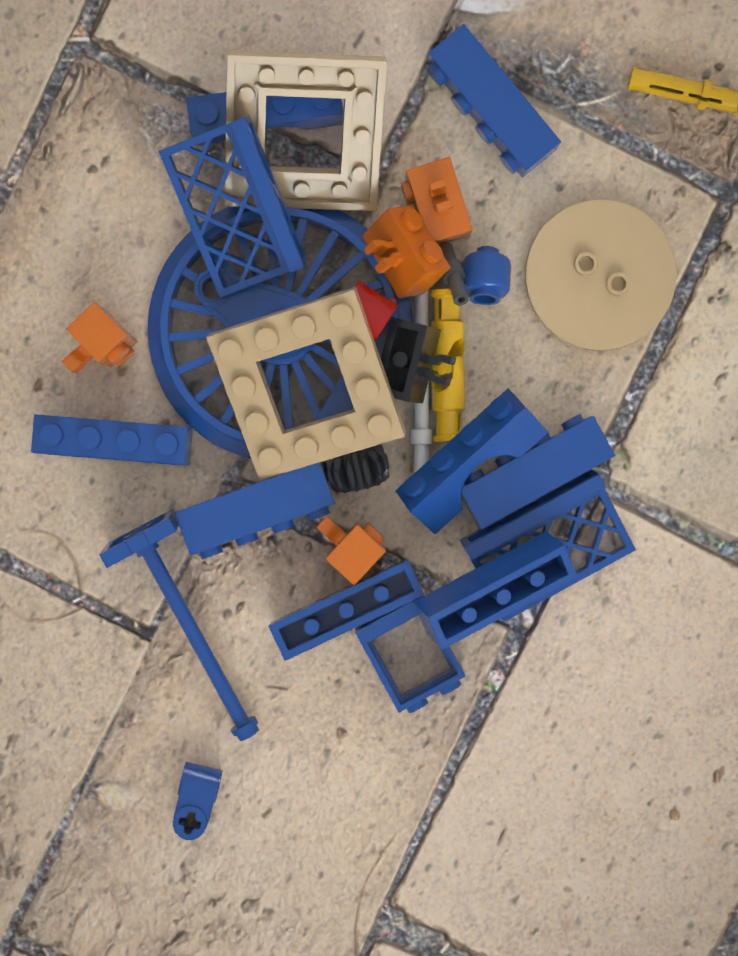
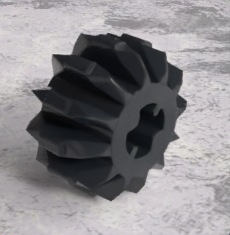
M382 444L325 461L327 480L330 482L332 490L336 492L347 493L369 489L373 486H379L390 477L389 461Z

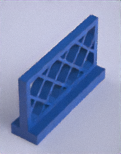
M250 115L159 151L220 298L284 273H292L305 267L308 262ZM225 133L228 134L233 146L228 163L207 154L213 138ZM205 142L202 151L192 147ZM186 150L199 156L192 177L177 170L171 156L172 154ZM236 156L241 168L233 165ZM204 159L225 168L218 188L197 179ZM230 171L244 176L249 187L243 200L222 191ZM182 180L189 182L187 190H185ZM194 185L215 194L207 214L192 207L189 197ZM251 193L256 205L248 202ZM219 197L240 205L233 225L212 216ZM245 208L260 214L264 224L259 236L237 227ZM197 216L204 219L202 227L199 224ZM209 222L230 231L223 250L207 243L204 234ZM265 231H267L271 242L262 239ZM235 233L256 242L248 261L227 253ZM260 245L275 251L280 263L279 266L266 270L252 264ZM212 253L220 256L217 264L214 260ZM224 258L245 267L240 281L225 286L219 272ZM249 269L258 273L256 275L246 278Z
M591 469L486 528L478 529L460 539L465 552L476 569L482 566L480 560L493 553L502 555L508 552L502 549L510 545L509 551L516 548L519 539L526 535L536 537L546 531L549 533L552 521L563 517L573 520L567 539L555 538L565 544L568 554L571 547L589 552L585 566L575 570L578 578L502 618L504 622L636 550L605 490L606 486L600 474ZM599 496L604 506L600 521L596 522L581 517L585 503ZM576 509L575 515H572V514H569V513H568V512H570V511ZM608 517L610 518L613 526L606 524ZM579 522L597 527L591 547L573 542ZM543 527L542 533H539V532H536V531H535V530H537V529ZM604 529L618 533L623 543L621 547L610 553L598 549ZM596 555L602 556L601 558L595 560Z

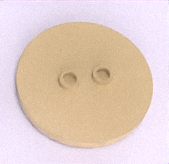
M587 200L573 204L557 213L542 227L535 237L525 265L526 293L538 320L551 334L561 341L585 350H614L632 344L646 336L665 316L676 288L677 272L675 257L663 230L643 211L616 200Z

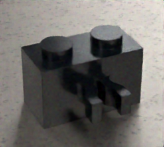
M391 317L381 361L395 399L423 404L429 379L436 384L450 385L451 379L441 377L438 371L431 370L433 364L438 366L442 363L455 365L456 361L455 357L447 355L435 356L441 329Z

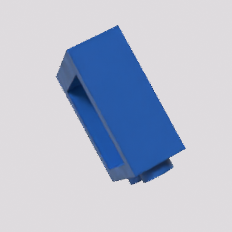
M413 601L355 628V634L398 713L407 709L408 713L419 710L428 704L427 697L440 691L441 695L454 691L462 685L460 679L466 677L449 646L443 650L441 649L450 666L449 669L403 694L400 693L372 640L418 616Z

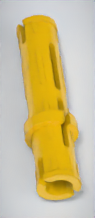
M633 65L627 86L629 91L634 90L694 104L696 109L703 111L707 107L738 115V90L712 85V80L708 79L699 82L671 74L638 68Z

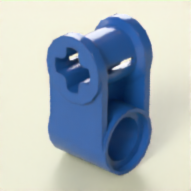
M190 762L185 763L178 789L179 797L173 817V828L180 838L194 840L204 833L210 819L213 803L215 804L223 770ZM189 812L196 813L195 819L200 821L196 822L194 827L187 826L188 821L184 818L187 817Z

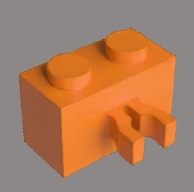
M451 157L406 170V182L401 183L406 204H414L415 210L422 216L424 224L434 241L440 245L443 242H451L470 236L473 229Z
M413 205L388 208L362 235L367 244L363 250L366 255L374 254L378 263L374 267L378 274H385L399 299L424 294L451 268L443 255L441 247L434 241L424 224L422 216L415 210Z
M93 302L66 328L80 345L61 362L72 373L75 372L76 374L93 358L98 363L112 368L115 364L120 367L134 355L135 350L132 347L138 341L108 310Z
M326 516L316 527L335 544L325 559L353 585L386 552L385 547L381 544L385 537L369 522L364 527L357 522L345 533L329 516Z

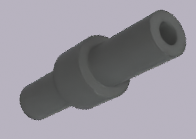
M443 242L439 246L451 268L442 278L444 284L450 288L454 304L461 306L469 300L463 281L466 275L462 263L456 259L452 244L450 242Z

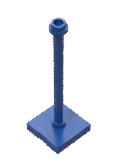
M173 508L108 542L99 556L106 568L135 553L138 557L143 556L235 724L230 730L233 736H237L239 741H243L259 731L258 721L255 716L248 718L156 550L159 547L157 542L175 533L179 527L175 515L176 511Z

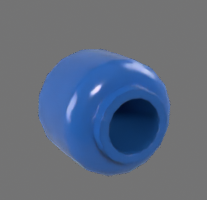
M481 246L477 248L476 252H472L464 258L462 265L466 277L463 281L472 303L495 305L509 293L511 262L508 257L499 253L497 248Z

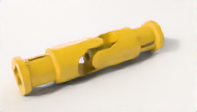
M435 289L430 291V297L434 299V321L431 322V327L441 329L435 356L447 355L455 357L456 361L455 365L442 363L439 366L432 365L431 370L438 371L441 377L448 374L452 375L449 386L436 384L431 381L432 410L436 412V435L432 436L433 442H449L462 430V411L465 410L464 322L460 320V306L454 304L450 289Z

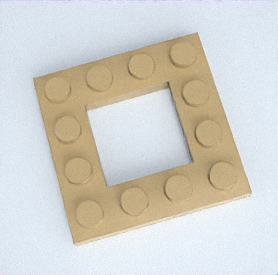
M227 50L226 124L250 115L264 153L266 96L344 99L340 168L270 166L286 208L377 211L387 72L386 57ZM226 133L225 162L228 163L233 146ZM236 156L233 165L241 168ZM230 171L225 182V192L243 200L249 187L244 176ZM251 193L248 202L256 205ZM225 199V206L240 207V205Z
M356 287L207 335L208 344L259 480L405 437L406 431ZM330 339L354 409L284 430L260 361Z

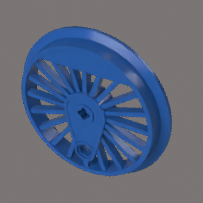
M227 207L214 213L212 216L233 225L240 207ZM245 208L237 227L241 229L252 224L262 223L263 221L260 214ZM287 208L291 221L298 222L296 233L301 246L303 245L307 224L330 233L296 292H292L297 272L294 271L292 273L287 272L284 289L280 288L279 276L271 278V285L263 281L218 299L207 298L205 288L212 281L208 269L200 274L190 270L202 255L192 230L181 240L166 260L157 278L148 313V346L151 361L158 382L173 408L190 427L211 443L229 452L251 458L241 430L229 425L234 415L231 403L221 419L212 414L202 404L204 400L223 384L221 376L218 375L196 396L183 377L184 374L215 361L212 352L180 366L175 356L173 342L207 339L208 334L222 329L172 333L174 309L217 318L228 328L319 299L364 260L377 279L367 284V286L375 291L381 289L383 296L389 300L392 298L396 299L398 307L392 316L393 318L413 322L409 297L398 298L385 274H378L374 267L378 263L374 254L366 255L363 250L367 244L362 235L368 229L340 210ZM209 222L204 236L207 243L213 246L215 242L228 235L230 231ZM266 231L267 241L271 242L269 235ZM235 233L246 261H248L251 255L245 237ZM338 238L357 252L306 299L303 298ZM268 248L269 266L271 269L278 266L275 251ZM212 253L214 260L218 262L220 256ZM224 259L221 265L224 271L219 270L225 286L240 281L241 276ZM250 270L251 273H252V275L258 274V273H256V272ZM185 277L195 282V295L204 306L176 300ZM390 320L384 328L381 335L379 336V338L377 339V341L375 342L380 359L382 357L390 325ZM330 339L322 341L326 343H331ZM316 344L260 361L261 367L264 363L267 364L265 378L270 389L275 367L280 368L285 430L294 427L287 366L292 365L315 421L354 409L343 376L341 375L337 384H335L309 355L312 351L339 367L336 356ZM302 360L331 391L321 411L299 364Z

